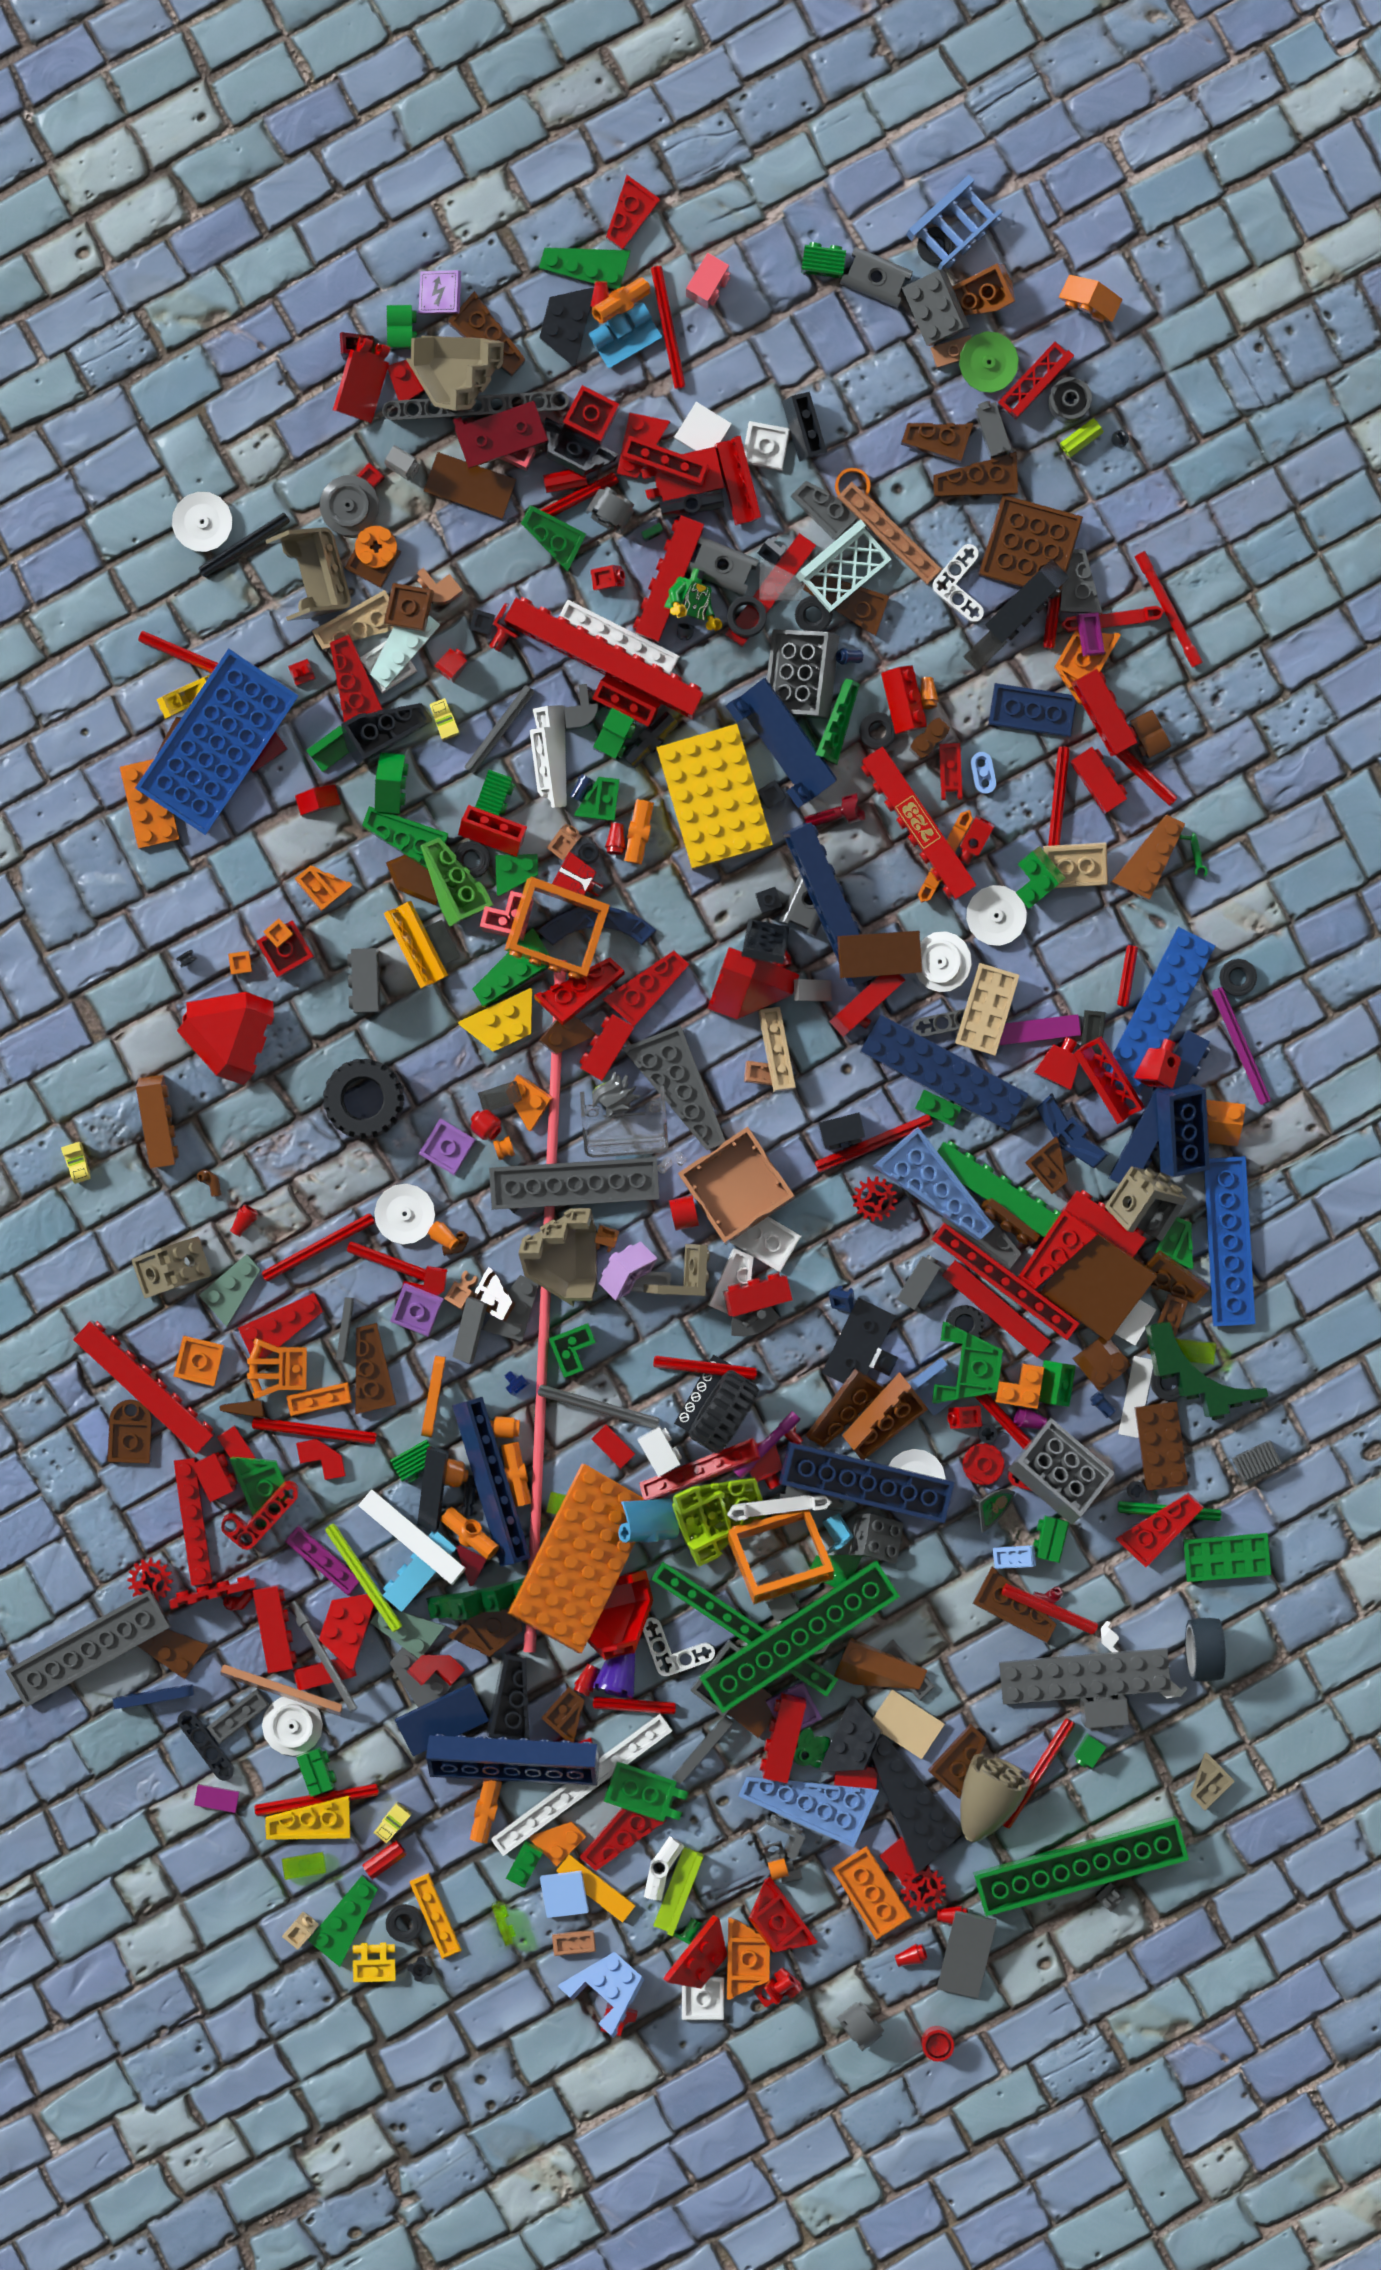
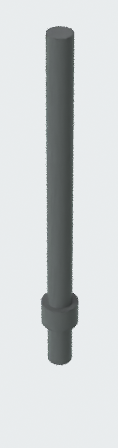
M297 1601L292 1602L289 1606L297 1618L298 1626L303 1628L349 1711H355L358 1707L309 1624L311 1622L307 1614L303 1613Z

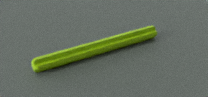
M333 1523L326 1527V1533L392 1632L398 1631L402 1627L401 1622L337 1526Z

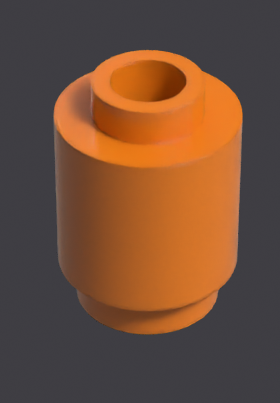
M495 1416L494 1420H490L495 1437H519L520 1420H515L514 1417Z

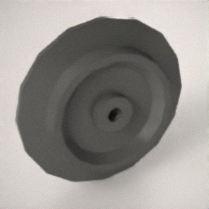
M343 475L333 479L324 488L320 497V513L323 521L332 531L341 535L359 534L375 522L379 512V499L375 489L367 480L356 475Z

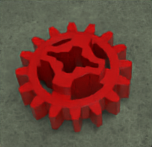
M875 1176L874 1181L867 1177L866 1184L860 1181L861 1188H854L858 1194L852 1196L853 1199H857L853 1207H859L856 1213L860 1214L863 1212V1219L871 1216V1222H874L875 1217L882 1221V1215L890 1216L889 1209L895 1211L892 1203L898 1201L893 1199V1195L897 1194V1192H891L890 1189L893 1185H885V1178L879 1182L878 1176ZM875 1185L883 1187L886 1192L881 1193L877 1191ZM867 1187L868 1194L866 1198L861 1199V1194ZM872 1193H875L876 1196L884 1195L883 1198L878 1200L877 1205L874 1202L865 1203V1201L872 1197ZM889 1199L887 1207L882 1211L881 1205L883 1201ZM869 1205L874 1209L875 1213L866 1211L863 1206Z
M150 1557L148 1562L143 1558L141 1559L142 1565L135 1563L134 1567L136 1570H129V1573L133 1576L127 1578L128 1582H132L128 1589L135 1590L132 1595L133 1597L144 1593L140 1588L152 1590L159 1602V1596L165 1598L167 1596L165 1590L171 1591L172 1589L168 1586V1584L174 1582L173 1579L168 1577L172 1574V1571L167 1572L165 1570L168 1564L160 1565L161 1559L155 1563L153 1557ZM151 1567H155L159 1569L161 1572H154L152 1571ZM142 1569V1578L137 1581V1575ZM148 1575L150 1578H155V1581L152 1583L153 1586L151 1583H146ZM164 1580V1585L159 1591L158 1584Z
M927 1866L926 1870L922 1869L918 1874H915L914 1869L911 1868V1875L905 1873L907 1881H901V1885L905 1886V1888L900 1890L902 1894H906L903 1898L904 1902L910 1900L908 1906L911 1908L916 1905L918 1912L921 1907H924L925 1912H928L929 1906L936 1909L935 1903H942L939 1897L946 1895L944 1891H941V1889L946 1888V1884L940 1883L944 1879L943 1876L937 1877V1869L930 1872V1866ZM922 1875L921 1879L913 1881L915 1877ZM930 1877L936 1881L937 1888L930 1884ZM926 1882V1887L928 1890H924L921 1896V1892L918 1887H922L923 1884ZM909 1889L917 1894L916 1900L910 1895ZM930 1896H934L933 1899H931L930 1901L925 1902V1899H926V1898H928V1897H930Z

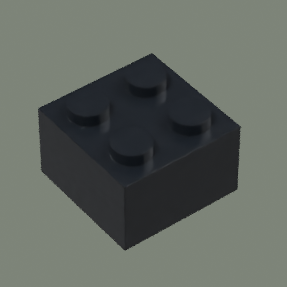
M859 1112L817 1123L823 1148L828 1147L829 1150L841 1148V1143L848 1142L849 1145L861 1143V1138L866 1137Z

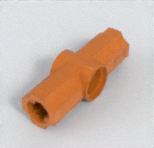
M641 277L625 287L612 291L607 299L592 307L594 319L602 324L617 314H622L632 309L634 303L650 294L651 287L649 283Z
M636 799L633 819L630 821L627 835L628 844L624 858L625 862L642 865L645 845L648 843L651 829L650 821L654 806L653 802Z
M519 1441L501 1445V1450L505 1463L504 1470L515 1507L531 1504L527 1486V1471L522 1460Z
M450 1507L442 1515L440 1521L459 1536V1542L463 1546L473 1547L488 1560L499 1550L500 1546L481 1531L482 1527L478 1521L468 1520L454 1507Z
M484 1780L480 1799L477 1800L474 1812L475 1820L470 1840L487 1844L492 1822L495 1820L498 1808L497 1801L502 1781Z

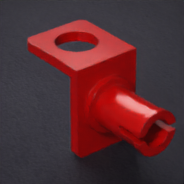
M504 603L493 622L498 631L489 646L495 648L498 652H501L509 636H513L516 639L520 637L518 633L500 623L501 618L510 605L508 603Z
M788 1974L778 1982L771 1978L768 1982L757 1987L754 1993L764 2007H768L772 2003L777 2005L784 1997V1992L796 1986V1981L791 1974ZM763 1989H765V1991L768 1993L771 1999H766L763 1997Z

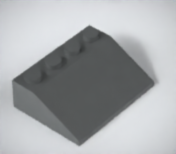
M773 629L767 681L792 716L830 719L837 663L836 652L838 651L840 636L830 632Z
M1052 1418L1046 1422L1008 1468L1013 1475L1071 1525L1082 1517L1114 1475V1472Z

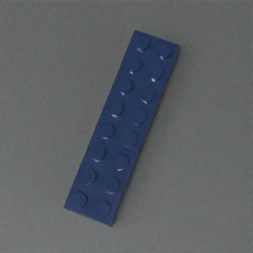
M881 1014L860 1050V1053L1006 1131L1010 1130L1028 1096V1093Z
M788 1442L779 1483L782 1485L945 1523L955 1483L951 1480Z
M436 1734L435 1736L429 1735L426 1755L430 1777L597 1786L600 1764L597 1744L591 1742L572 1743L566 1740L551 1742L546 1739L530 1741L526 1738L509 1740L505 1737L490 1739L485 1736L470 1738L464 1735L451 1737Z

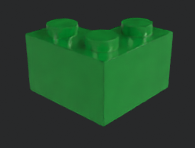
M611 708L593 749L615 761L617 757L621 758L627 748L624 745L627 738L631 739L636 731L634 719Z
M380 752L375 779V811L400 814L401 805L405 806L406 793H402V789L405 790L406 777L404 776H408L409 764L405 763V755Z
M1040 846L1018 863L1030 881L1019 889L1016 894L1029 909L1066 879Z
M589 1323L549 1338L564 1378L584 1370L577 1350L596 1343Z

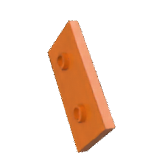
M867 1845L831 1868L876 1940L912 1918Z

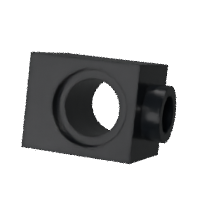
M776 887L755 893L762 915L782 908Z

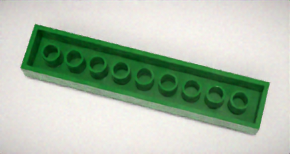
M874 1561L700 1675L699 1679L721 1713H724L900 1596L878 1562Z
M1176 1816L979 1870L973 1872L983 1911L987 1917L1188 1861L1189 1858Z

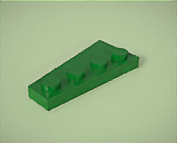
M544 248L539 269L595 285V281H606L608 289L616 290L621 288L631 250Z
M845 678L844 683L841 685L838 699L816 753V756L836 765L839 761L860 686L854 680Z
M370 806L362 824V828L426 869L428 868L421 845L436 838H440L446 843L448 833L391 813L377 812L375 808Z
M533 927L524 936V940H520L517 945L550 956ZM508 952L473 987V991L485 1008L546 970L549 966L531 964L529 959L521 957V959L514 958Z
M361 1875L308 1939L312 1945L339 1967L378 1890V1887L363 1875Z

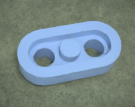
M978 752L971 759L975 788L982 794H989L996 787L992 759L989 754ZM980 759L984 760L985 766L979 767L977 761ZM983 780H987L989 782V786L983 787L981 785V782Z

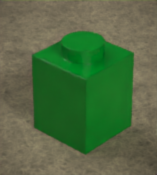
M1087 1733L1074 1752V1756L1077 1758L1076 1762L1084 1768L1087 1766L1093 1768L1106 1749V1746Z

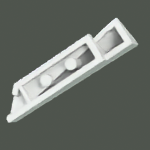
M555 705L535 708L533 713L537 729L530 730L537 790L542 797L549 799L552 808L565 807L567 805L564 706Z

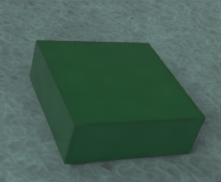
M658 523L641 532V536L647 542L663 534V528Z

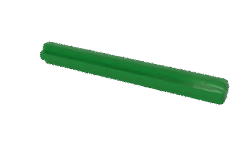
M1119 1501L1117 1511L1119 1513L1153 1515L1167 1505ZM1203 1508L1193 1519L1220 1521L1221 1510Z

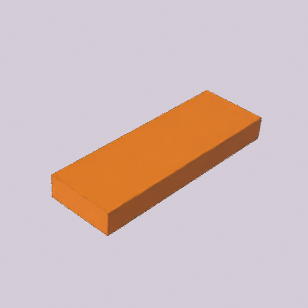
M348 1382L286 1396L290 1416L353 1403Z

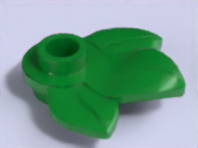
M811 1727L803 1729L799 1733L793 1758L795 1763L800 1766L810 1765L814 1768H819L825 1757L824 1753L829 1748L830 1738L826 1736L814 1737ZM803 1752H806L807 1757L805 1759L801 1758V1754Z

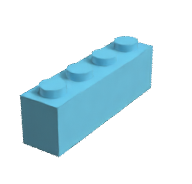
M439 1530L436 1534L431 1532L428 1535L450 1555L456 1549V1545ZM415 1553L410 1556L413 1559L408 1566L404 1563L397 1571L399 1577L395 1581L390 1580L383 1588L386 1592L382 1596L401 1612L436 1573L433 1568Z

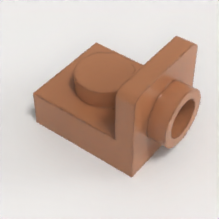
M565 824L547 846V849L564 860L575 844L581 839L582 835L579 834V831L574 826Z

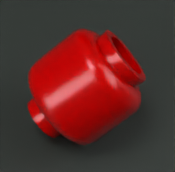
M490 1110L476 1111L471 1117V1130L482 1140H494L502 1130L501 1120Z

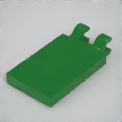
M616 1761L603 1802L664 1822L665 1816L680 1820L682 1812L671 1809L674 1797L686 1800L689 1792L675 1788L677 1781Z

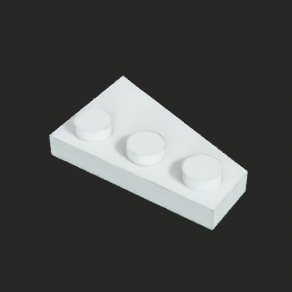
M736 1248L732 1249L708 1303L709 1306L728 1314L722 1291L728 1290L727 1286L740 1283V1286L748 1284L747 1281L751 1280L753 1256Z

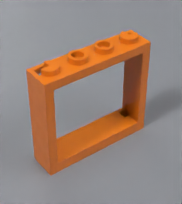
M530 877L526 881L504 950L510 952L509 955L514 956V958L521 959V957L529 959L531 964L541 966V964L549 966L548 969L553 972H567L570 978L580 979L586 977L610 905ZM534 890L598 913L581 967L517 945Z
M809 1509L776 1513L769 1518L755 1519L750 1524L736 1525L728 1530V1541L753 1604L833 1580L834 1569ZM805 1520L823 1566L757 1586L739 1540Z

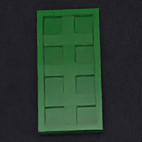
M1268 1533L1183 1539L1187 1582L1271 1575Z

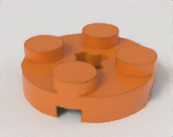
M370 526L358 534L355 542V552L363 564L370 568L379 569L386 567L393 560L397 553V542L388 529L381 526ZM373 542H378L379 545H382L378 553L370 549V546L374 544Z

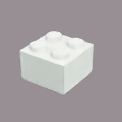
M661 1426L638 1438L658 1477L681 1464L680 1459L682 1458L676 1446L672 1448L669 1442L672 1440L666 1428L662 1430Z

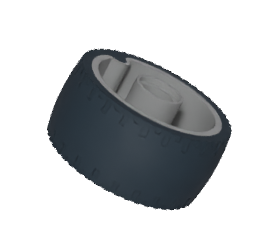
M1197 1618L1187 1621L1185 1652L1188 1673L1192 1681L1222 1680L1225 1675V1639L1223 1627L1218 1618Z

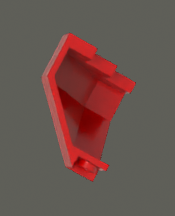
M729 947L707 1010L735 1020L741 1019L792 996L794 980L799 978V974L768 961L741 956V951Z
M241 992L186 1002L187 1012L184 1014L182 1025L177 1029V1032L216 1076L245 1085L255 1073L257 1065L254 1064L257 1053H262L267 1038L264 1036L267 1024H272L274 1018L273 1001L248 992Z
M646 1570L631 1572L618 1577L587 1641L605 1661L621 1655L635 1654L653 1604V1596Z

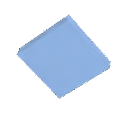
M582 1871L540 1876L547 1918L589 1912Z

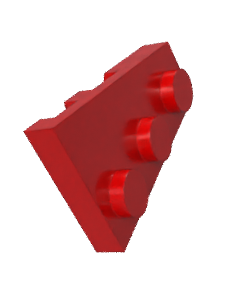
M626 175L606 235V239L621 250H624L660 202L657 196L629 175Z
M629 412L617 475L638 479L641 470L644 468L643 466L623 460L622 453L628 437L632 436L657 445L670 424L669 420Z

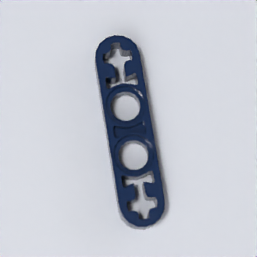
M193 1684L119 1696L112 1698L114 1709L193 1696L195 1693Z

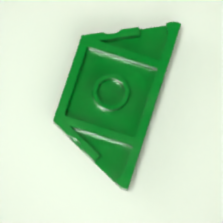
M231 1457V1464L251 1513L254 1515L285 1482L277 1460ZM288 1490L285 1491V1495L282 1498L283 1501L285 1500V1497L288 1494H290ZM277 1503L269 1506L273 1512L281 1509ZM257 1519L255 1521L258 1527H264L267 1524L264 1519Z

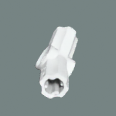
M671 1836L668 1837L655 1858L651 1860L644 1893L646 1898L662 1901L668 1870L685 1847ZM657 1862L663 1863L665 1870L656 1872L653 1868L654 1864Z

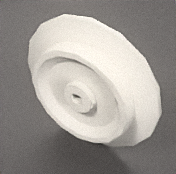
M195 492L185 496L177 504L172 516V527L176 538L185 547L193 551L208 552L218 548L227 540L232 530V515L228 505L219 496L210 492Z
M992 885L981 889L972 897L967 907L966 920L970 931L978 940L988 945L1001 946L1012 942L1021 934L1026 924L1027 911L1023 901L1015 891L1005 886Z
M936 932L925 937L920 943L922 973H916L919 981L928 989L937 992L952 991L961 986L969 976L972 966L971 952L966 942L959 936L949 932Z
M400 1184L394 1185L383 1192L377 1200L374 1215L376 1225L382 1235L392 1242L409 1244L415 1243L427 1235L429 1228L433 1225L435 1211L433 1202L425 1191L418 1186Z
M911 1449L903 1451L894 1457L888 1465L946 1479L943 1466L938 1459L924 1450Z
M280 1697L270 1704L264 1714L262 1723L264 1737L271 1748L281 1754L291 1756L305 1753L313 1748L321 1737L323 1727L321 1714L317 1708L285 1697Z

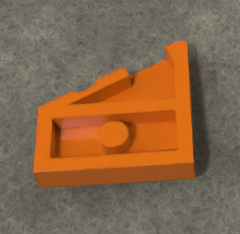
M312 865L294 879L321 912L353 886L351 882L343 881Z
M520 1074L515 1077L507 1090V1094L527 1130L532 1131L553 1097Z
M570 1821L533 1834L528 1839L535 1846L544 1850L543 1854L557 1867L586 1838V1835Z

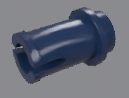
M841 648L836 652V661L841 665L861 663L863 661V652L861 650Z
M583 774L577 778L579 780L569 795L582 802L589 786H592L591 783L593 781Z
M1098 1391L1090 1398L1091 1405H1095L1107 1419L1116 1411V1408L1107 1401L1104 1393Z

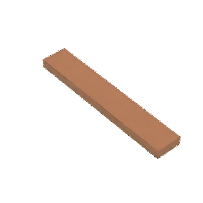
M853 482L837 496L926 585L942 570Z
M227 1665L222 1666L221 1676L338 1716L341 1715L342 1704Z

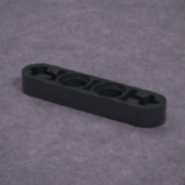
M185 1710L181 1712L177 1719L179 1727L215 1776L222 1781L229 1780L234 1774V1766L193 1711ZM183 1715L191 1716L193 1718L190 1721L191 1724L195 1726L197 1723L199 1727L189 1733L188 1730L191 1727L188 1723H182L184 1720ZM202 1731L206 1736L205 1741L202 1743L196 1742L194 1739L195 1732ZM209 1748L217 1750L218 1757L211 1760L207 1757L206 1752ZM221 1757L224 1759V1761L221 1762L222 1766L224 1768L227 1766L230 1768V1770L228 1771V1776H226V1774L221 1775L219 1773L221 1771V1767L219 1765H217L216 1767L213 1766V1764L218 1762Z

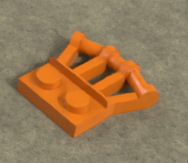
M255 1338L253 1342L255 1345L250 1357L247 1358V1364H249L247 1379L250 1380L253 1388L254 1399L278 1390H306L307 1348L277 1347ZM263 1347L279 1353V1358L258 1357ZM258 1364H279L278 1373H258ZM258 1379H278V1384L262 1389Z

